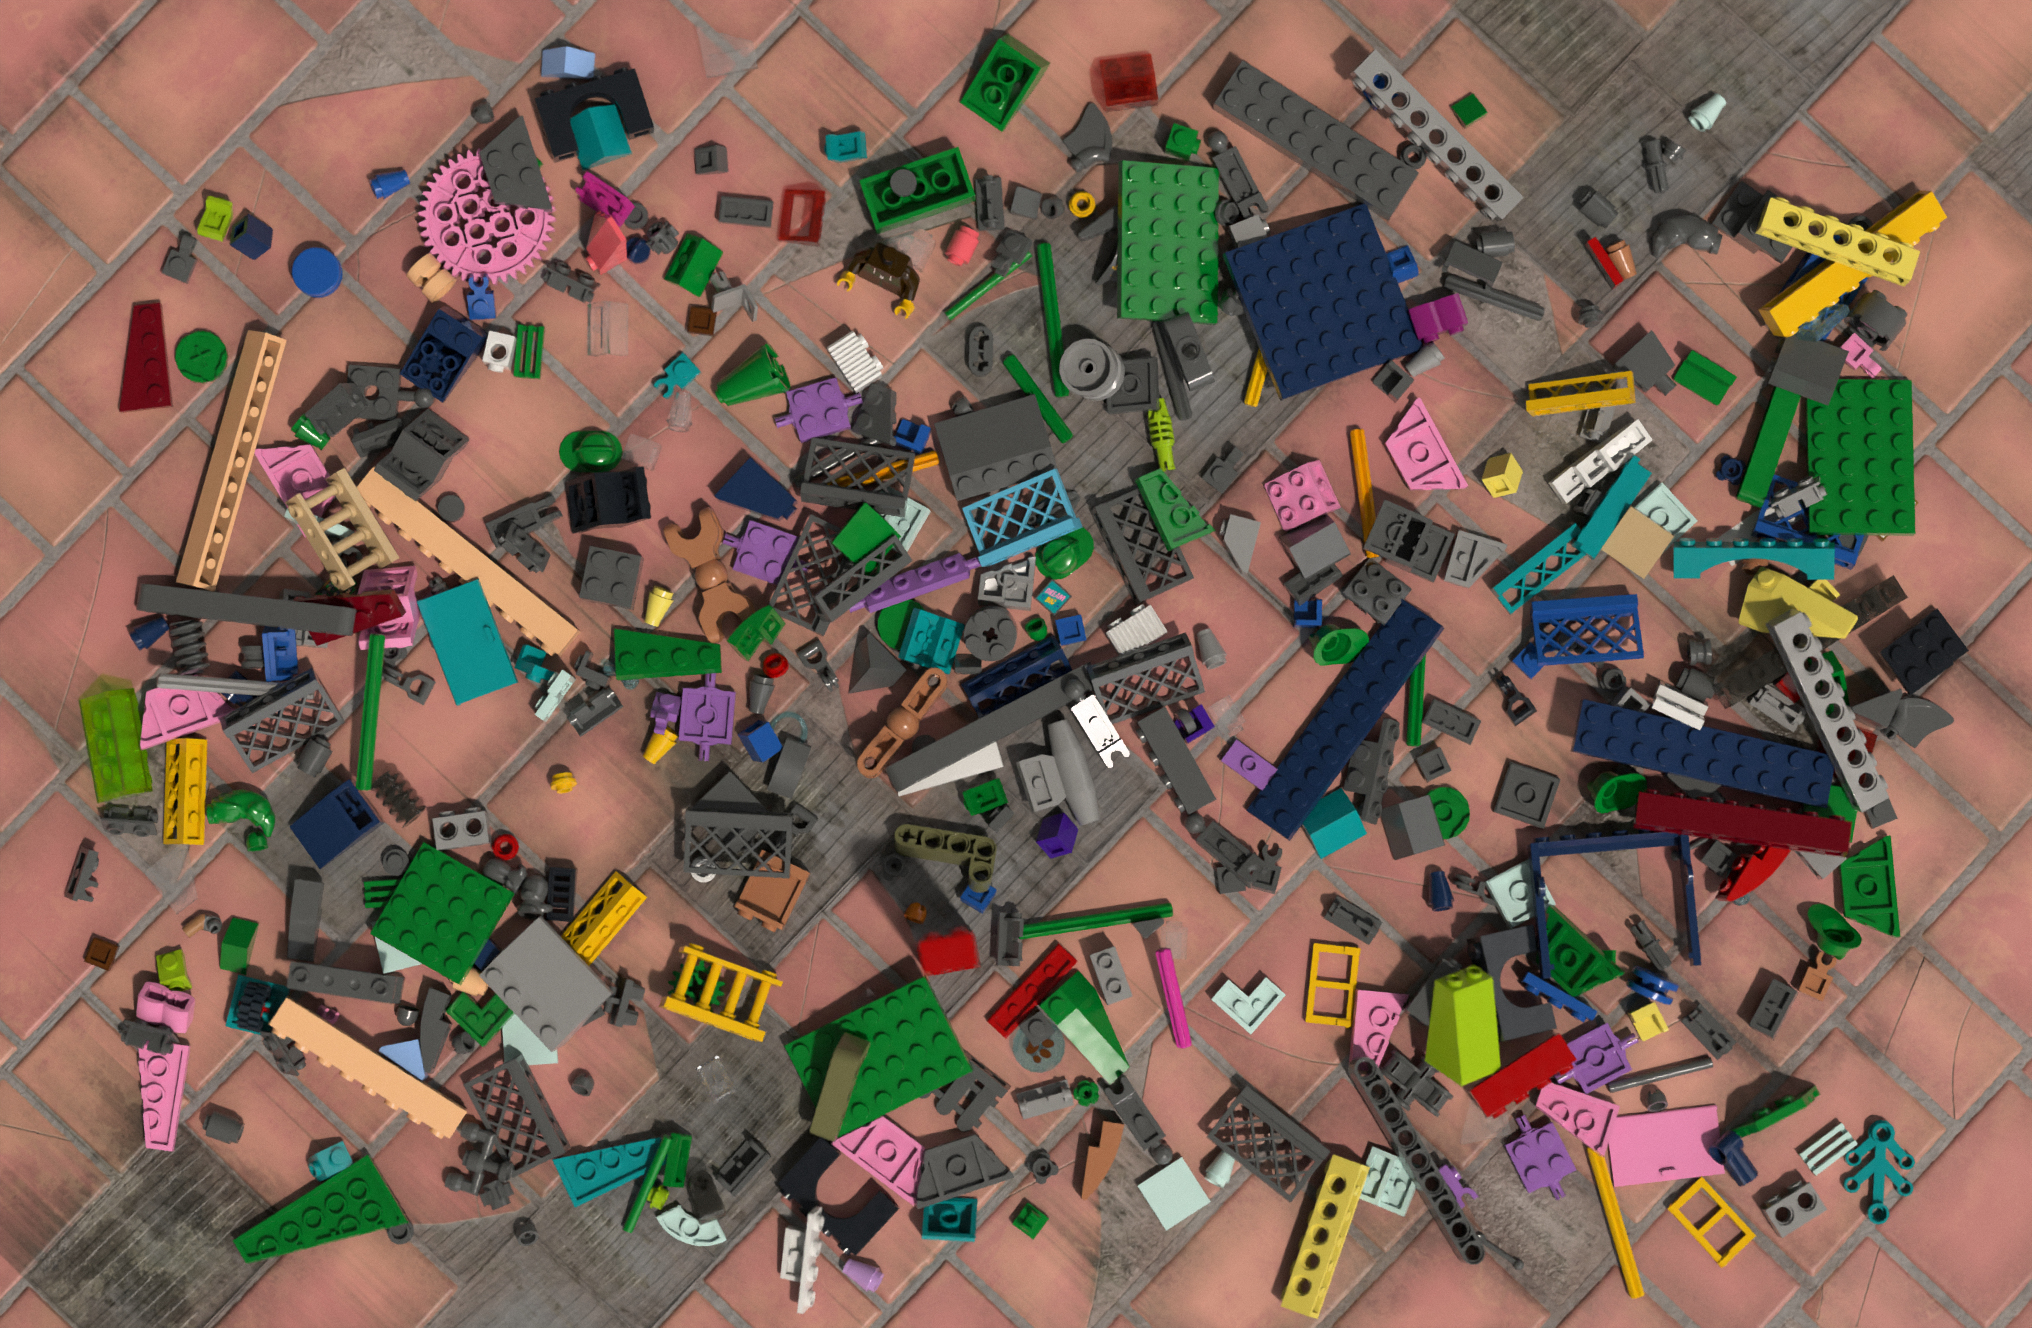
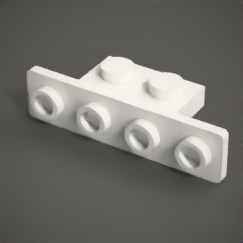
M818 1206L808 1214L807 1229L789 1225L785 1230L780 1278L800 1282L797 1313L803 1314L808 1308L812 1307L815 1301L813 1282L816 1281L818 1276V1266H815L816 1257L819 1256L821 1250V1242L818 1241L824 1224V1217L821 1216L822 1207Z

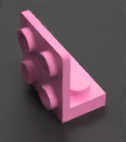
M1320 460L1306 463L1264 485L1284 531H1289L1320 515L1341 508Z

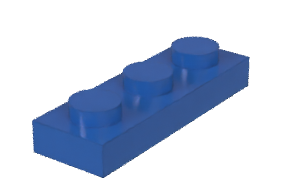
M1525 972L1521 979V982L1526 984L1525 990L1536 996L1539 993L1549 997L1548 1003L1551 1002L1558 1009L1565 1006L1572 1010L1570 1014L1572 1017L1583 1023L1586 1019L1593 1021L1598 1012L1530 972Z

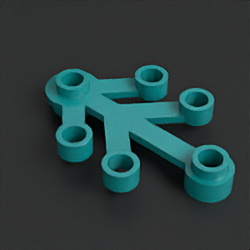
M1885 1120L1873 1122L1868 1129V1138L1855 1150H1849L1844 1156L1846 1164L1857 1166L1861 1163L1862 1156L1875 1147L1874 1158L1853 1177H1847L1843 1181L1845 1191L1855 1193L1859 1190L1860 1185L1873 1174L1872 1204L1868 1206L1866 1216L1874 1224H1883L1889 1218V1210L1883 1204L1885 1175L1896 1186V1191L1899 1195L1909 1196L1913 1192L1912 1183L1904 1180L1886 1159V1147L1897 1158V1164L1901 1169H1911L1915 1164V1160L1912 1155L1906 1154L1894 1140L1895 1130ZM1880 1128L1885 1130L1883 1138H1878L1876 1135L1877 1130ZM1851 1153H1855L1857 1155V1161L1855 1163H1851L1849 1161V1155ZM1907 1156L1910 1159V1164L1904 1167L1902 1159ZM1849 1180L1856 1182V1187L1853 1190L1847 1187ZM1903 1183L1909 1186L1907 1193H1902L1900 1190V1186ZM1875 1208H1879L1881 1211L1879 1218H1874L1872 1215V1211Z

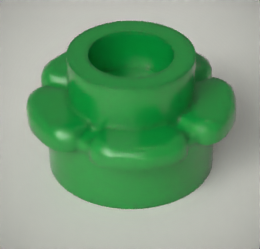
M1083 1080L1078 1083V1087L1074 1089L1073 1095L1080 1105L1089 1106V1104H1095L1098 1101L1099 1088L1096 1083ZM1085 1091H1089L1088 1096L1084 1095Z

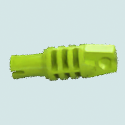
M1159 398V410L1148 411V425L1151 445L1157 451L1159 469L1161 468L1165 472L1167 468L1169 471L1176 469L1172 453V446H1174L1175 440L1172 421L1165 399Z

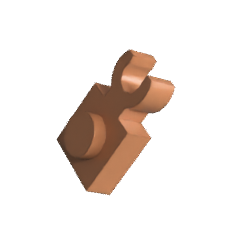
M1819 951L1815 956V969L1807 966L1797 991L1819 1001L1824 1000L1833 980V977L1827 975V972L1836 965L1837 958L1832 957L1829 964H1823L1821 958L1824 952Z

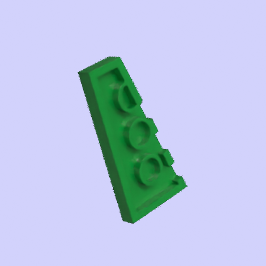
M614 629L617 680L722 673L720 644Z

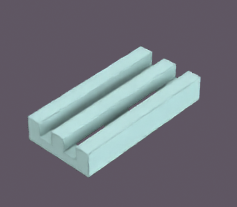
M1840 1122L1798 1155L1814 1176H1817L1858 1143ZM1839 1131L1843 1134L1809 1160L1807 1155ZM1845 1140L1849 1142L1815 1168L1813 1164Z

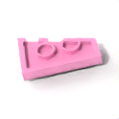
M1355 990L1349 1063L1356 1057H1369L1379 1067L1389 1044L1388 1040L1393 1028L1397 1025L1400 1018L1399 1014L1408 999V994ZM1361 1062L1357 1070L1368 1071V1066L1365 1062Z
M1550 1083L1542 1088L1535 1107L1600 1156L1604 1157L1620 1106L1554 1083Z

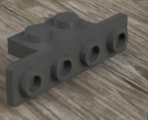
M1389 718L1383 719L1378 743L1363 740L1351 756L1343 790L1366 795L1361 821L1374 825L1377 824L1378 818L1382 813L1381 803L1388 787L1387 777L1389 768L1393 764L1395 742L1400 735V723Z

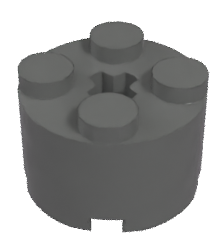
M1873 290L1872 293H1864L1844 318L1845 325L1849 322L1852 325L1849 329L1852 334L1856 333L1868 346L1873 348L1877 344L1882 346L1879 350L1886 351L1905 327V318L1908 314L1901 307L1893 306L1886 301L1887 298L1883 293Z
M987 605L977 609L969 616L964 629L966 648L975 657L984 661L1003 659L1015 646L1018 634L1016 621L1007 609L998 605ZM990 627L994 628V633L998 635L993 636L992 639L988 638L987 633L984 632V630L989 631Z

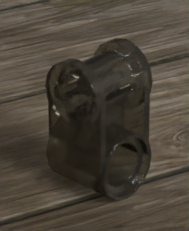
M698 1171L693 1174L687 1181L686 1189L698 1223L704 1225L725 1217L726 1210L712 1176L705 1171ZM699 1181L704 1182L705 1186L701 1189L700 1187L696 1188L694 1184Z

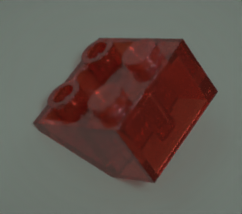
M1151 53L1099 60L1106 112L1158 105L1157 85Z

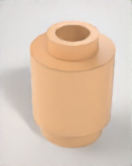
M474 967L471 968L461 986L449 980V982L453 983V989L474 996L478 994L484 996L488 985L479 976L483 970Z

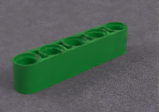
M1774 386L1739 485L1736 500L1759 508L1763 506L1801 395Z

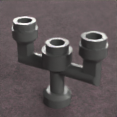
M465 1122L460 1136L471 1142L478 1140L484 1143L481 1152L475 1149L472 1151L467 1150L463 1157L462 1165L466 1166L467 1170L474 1172L472 1181L465 1179L462 1174L450 1172L446 1178L445 1187L454 1192L464 1191L478 1196L485 1175L484 1170L497 1174L499 1181L507 1183L512 1175L514 1164L509 1161L498 1164L488 1160L497 1134L481 1129L476 1123Z

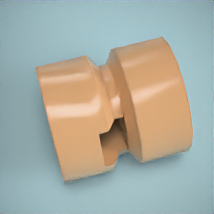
M429 253L412 266L406 277L416 287L422 286V293L434 303L454 286L457 279L447 269L441 270V263Z

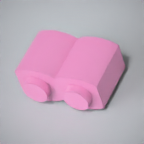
M146 982L138 995L136 1016L149 1024H161L176 1033H186L193 1021L195 999L187 993L170 991L161 984Z

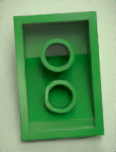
M1007 34L998 39L960 103L1003 132L1036 88L1051 63L1010 34Z

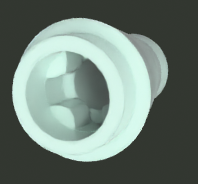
M1715 93L1711 98L1693 109L1689 117L1692 126L1701 132L1711 129L1722 108L1726 105L1725 99Z
M1222 1150L1205 1170L1207 1173L1205 1180L1223 1188L1226 1183H1229L1235 1160Z

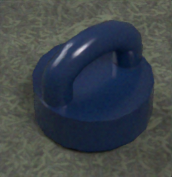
M635 237L626 243L627 259L631 263L642 264L649 259L651 249L646 244L647 241L645 239Z

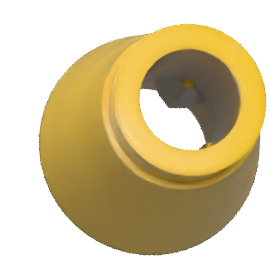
M668 726L664 735L653 732L642 756L649 762L656 764L677 743L676 739L679 735Z

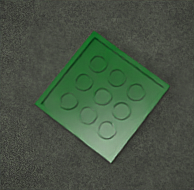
M423 842L370 934L461 986L512 900L514 893Z

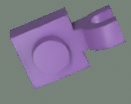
M656 693L650 717L656 718L654 733L664 735L668 721H677L682 705V697Z
M1442 1164L1438 1167L1461 1209L1465 1207L1461 1200L1463 1194L1469 1193L1472 1199L1478 1197L1474 1190L1468 1187L1462 1188L1458 1182L1462 1177L1453 1165L1448 1167L1446 1164Z

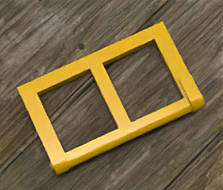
M1313 943L1305 1022L1345 1026L1346 1028L1352 1027L1361 948ZM1319 952L1352 955L1349 984L1317 980ZM1316 987L1349 990L1346 1019L1313 1015Z
M1702 1176L1667 1208L1721 1268L1726 1266L1756 1236ZM1702 1188L1720 1209L1697 1230L1679 1211V1208ZM1726 1214L1745 1235L1721 1256L1703 1235Z

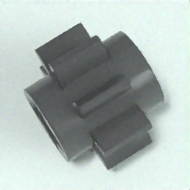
M657 222L648 229L647 236L649 240L646 244L658 255L661 252L668 254L678 245V240L675 237L679 232L668 222L664 224Z
M496 1180L482 1186L485 1193L479 1196L484 1207L490 1205L493 1211L511 1203L509 1196L514 1193L510 1183L503 1185V1182Z

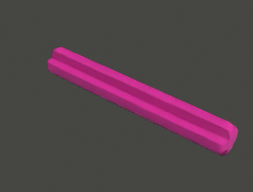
M1165 947L1156 950V958L1176 1046L1184 1049L1191 1046L1192 1041L1171 949Z

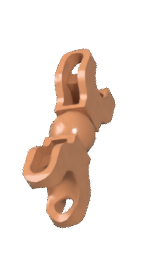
M707 507L699 512L701 531L694 539H687L681 528L672 523L664 527V534L671 552L678 557L688 560L691 568L696 569V583L704 590L702 592L704 606L700 611L699 621L707 639L711 643L717 644L724 638L721 622L727 613H736L741 621L744 622L756 610L749 597L737 593L733 589L732 584L727 583V569L723 563L718 561L721 559L718 549L723 540L724 532L714 510Z
M928 669L902 702V707L895 708L889 713L886 719V726L870 742L857 761V767L863 776L871 779L878 777L904 744V740L912 738L917 733L919 722L947 689V677L941 669ZM931 678H939L941 683L937 688L929 687L928 682ZM872 758L877 761L876 768L872 770L866 769V761Z

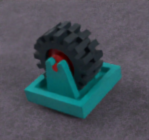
M238 975L225 1026L261 1035V1030L271 1031L269 1023L287 995L289 996L291 989L284 985Z

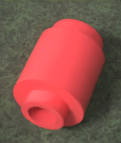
M962 225L959 230H955L945 251V254L949 256L947 260L960 267L962 264H969L979 243L977 240L979 233Z

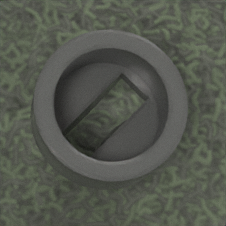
M488 101L480 103L474 108V120L478 123L487 124L494 121V113Z
M1058 197L1048 198L1042 203L1043 214L1048 219H1055L1061 216L1065 210V205H1063L1062 200Z
M965 395L957 398L952 405L956 416L974 412L971 403Z
M399 1005L397 1010L398 1022L403 1026L414 1024L418 1018L419 1010L411 1006Z
M467 1032L457 1034L451 1042V1045L455 1047L454 1051L458 1054L470 1053L475 1048L474 1039Z
M585 1073L579 1074L574 1079L571 1088L579 1095L590 1096L595 1084L594 1079L590 1075L586 1077Z
M1655 1089L1656 1093L1652 1094L1649 1091L1646 1095L1645 1103L1650 1112L1661 1111L1668 1106L1665 1094L1658 1089Z
M525 1223L522 1226L519 1225L516 1229V1238L521 1246H530L538 1240V1233L534 1225Z

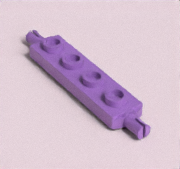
M961 553L893 576L850 608V613L862 608H866L869 613L968 579L970 577L969 570L981 566L978 559L980 555L966 560Z

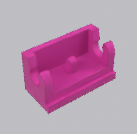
M587 171L583 176L584 181H586L582 189L576 187V193L580 197L579 200L596 212L600 210L605 215L612 216L618 227H621L635 206L627 197Z

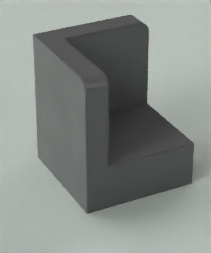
M1392 360L1386 364L1384 369L1373 380V384L1395 403L1414 382V379Z

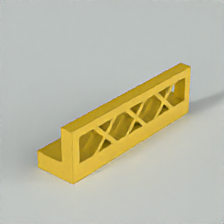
M1625 371L1528 384L1530 400L1526 401V411L1531 416H1540L1636 403L1633 372ZM1627 378V388L1611 389L1617 380ZM1598 382L1604 387L1602 391L1585 392L1591 383ZM1566 386H1573L1578 390L1573 395H1559ZM1547 389L1553 394L1550 398L1536 399V390Z
M179 738L166 742L163 844L204 845L207 740ZM180 744L179 756L177 758L176 745ZM176 773L179 774V779H178V783H177V784L175 783V775H176ZM177 799L178 808L175 811L174 801ZM175 825L177 827V839H173V828Z
M615 871L562 934L561 938L567 944H570V947L590 966L645 901L647 896L634 887L620 873ZM620 881L623 886L616 894H612L613 888ZM600 904H604L603 910L595 915L597 907ZM587 924L586 930L578 935V930L581 926Z

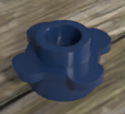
M1729 456L1722 457L1720 460L1721 468L1716 473L1717 479L1720 481H1730L1732 485L1740 484L1742 481L1740 476L1746 468L1745 462L1731 459ZM1729 468L1733 469V473L1729 472Z

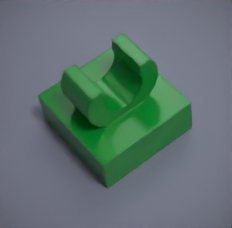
M1027 1202L1012 1224L1034 1240L1049 1217Z

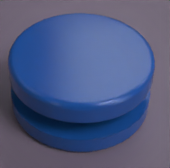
M313 247L302 251L296 257L292 265V278L296 286L304 294L314 298H323L331 295L338 289L343 278V270L339 260L330 251L320 247Z
M1635 965L1631 972L1643 978V980L1638 982L1628 979L1626 986L1652 1000L1671 1005L1673 998L1667 995L1669 990L1677 992L1679 984L1656 972Z

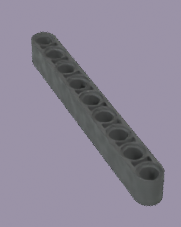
M140 584L136 610L345 636H353L356 609L151 584Z
M1091 662L885 768V771L897 792H900L1075 701L1068 698L1064 692L1065 685L1069 680L1078 679L1082 681L1085 686L1084 695L1094 691L1086 667L1092 665Z
M1369 1057L1354 1058L1348 1066L1351 1078L1455 1255L1463 1263L1470 1265L1479 1264L1485 1257L1484 1246L1377 1064ZM1361 1062H1365L1368 1066V1072L1365 1076H1360L1357 1071V1067ZM1376 1084L1382 1090L1378 1099H1374L1371 1095V1089ZM1391 1107L1395 1112V1117L1391 1122H1388L1384 1117V1113ZM1404 1130L1408 1134V1141L1401 1145L1398 1141V1135ZM1416 1153L1422 1158L1421 1165L1417 1168L1411 1163V1159ZM1432 1176L1435 1180V1186L1432 1190L1428 1191L1425 1187V1181L1428 1177ZM1446 1199L1449 1208L1442 1214L1438 1209V1205L1441 1200ZM1459 1222L1462 1226V1232L1459 1236L1455 1237L1452 1233V1227L1455 1223ZM1470 1245H1473L1475 1248V1255L1472 1259H1468L1465 1255L1466 1248Z

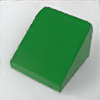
M1474 93L1451 106L1464 129L1488 114Z

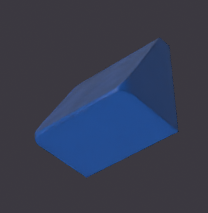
M1408 245L1386 253L1389 259L1388 265L1398 283L1419 275L1417 263Z

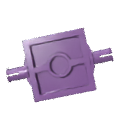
M835 377L786 392L790 404L789 414L775 417L777 428L793 424L798 432L800 442L804 443L811 441L812 438H821L851 429L848 419V407L863 404L860 393L845 397L840 391L837 378Z
M750 520L746 532L741 539L726 533L724 538L732 540L734 543L723 540V544L737 548V558L733 570L778 585L800 537ZM796 559L794 561L792 568L798 567ZM799 559L801 565L808 563ZM802 568L803 572L807 573L809 570L807 568Z
M717 673L711 674V682L710 674L705 675V687L697 689L683 688L679 741L694 742L700 745L698 761H703V755L704 761H709L710 746L716 744L732 745L736 692L722 691L715 688Z
M1604 1023L1566 1043L1577 1060L1572 1063L1574 1068L1565 1073V1076L1561 1077L1558 1072L1554 1077L1557 1079L1558 1084L1573 1077L1579 1083L1584 1094H1588L1632 1070L1626 1058L1625 1049L1639 1043L1638 1039L1632 1033L1619 1040L1613 1034L1608 1023Z
M1525 1114L1521 1116L1525 1126L1520 1117L1516 1118L1515 1120L1522 1134L1516 1140L1505 1144V1147L1528 1193L1541 1187H1550L1555 1200L1560 1199L1556 1189H1558L1562 1198L1565 1197L1566 1194L1559 1181L1565 1175L1576 1171V1168L1553 1122L1542 1127L1532 1128Z

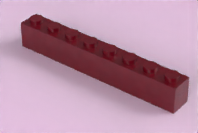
M1645 789L1644 792H1639L1636 798L1633 828L1843 858L1849 853L1852 822L1845 821L1843 816L1831 815L1829 818H1822L1815 812H1803V815L1794 814L1791 809L1776 808V811L1765 810L1766 806L1750 804V807L1739 806V802L1725 800L1722 804L1712 802L1713 799L1708 797H1697V800L1687 799L1686 795L1680 793H1671L1670 796L1659 795V791Z

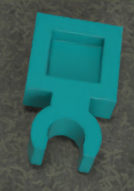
M682 353L664 369L668 377L657 380L654 387L657 390L661 385H667L668 391L663 397L668 399L673 395L674 388L677 385L681 390L685 389L701 374V371Z

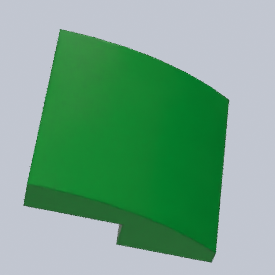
M863 502L830 543L854 565L892 535H896L898 539L901 536L866 502ZM893 544L886 548L885 556L894 546ZM869 561L865 566L864 575L869 576L877 567L878 562Z
M768 605L753 613L742 622L731 634L727 642L741 658L749 662L761 642L764 640L772 645L786 623L774 608Z

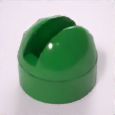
M1034 618L1025 625L1028 636L1035 641L1043 640L1048 634L1047 625L1042 618Z
M254 831L250 832L246 838L247 851L255 852L267 849L268 843L265 834L261 831H257V833Z

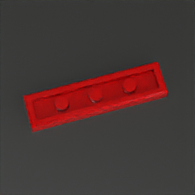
M1058 944L994 1012L987 1022L1006 1039L1078 961Z

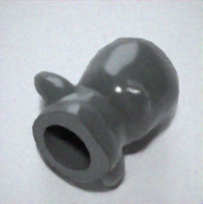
M499 858L490 859L483 868V876L502 887H506L514 893V896L528 876L526 868L522 864H519L517 868H512Z
M528 876L522 883L521 899L523 902L517 906V911L525 919L536 920L540 916L543 918L544 913L550 912L553 909L551 905L543 904L548 894V882L542 876Z

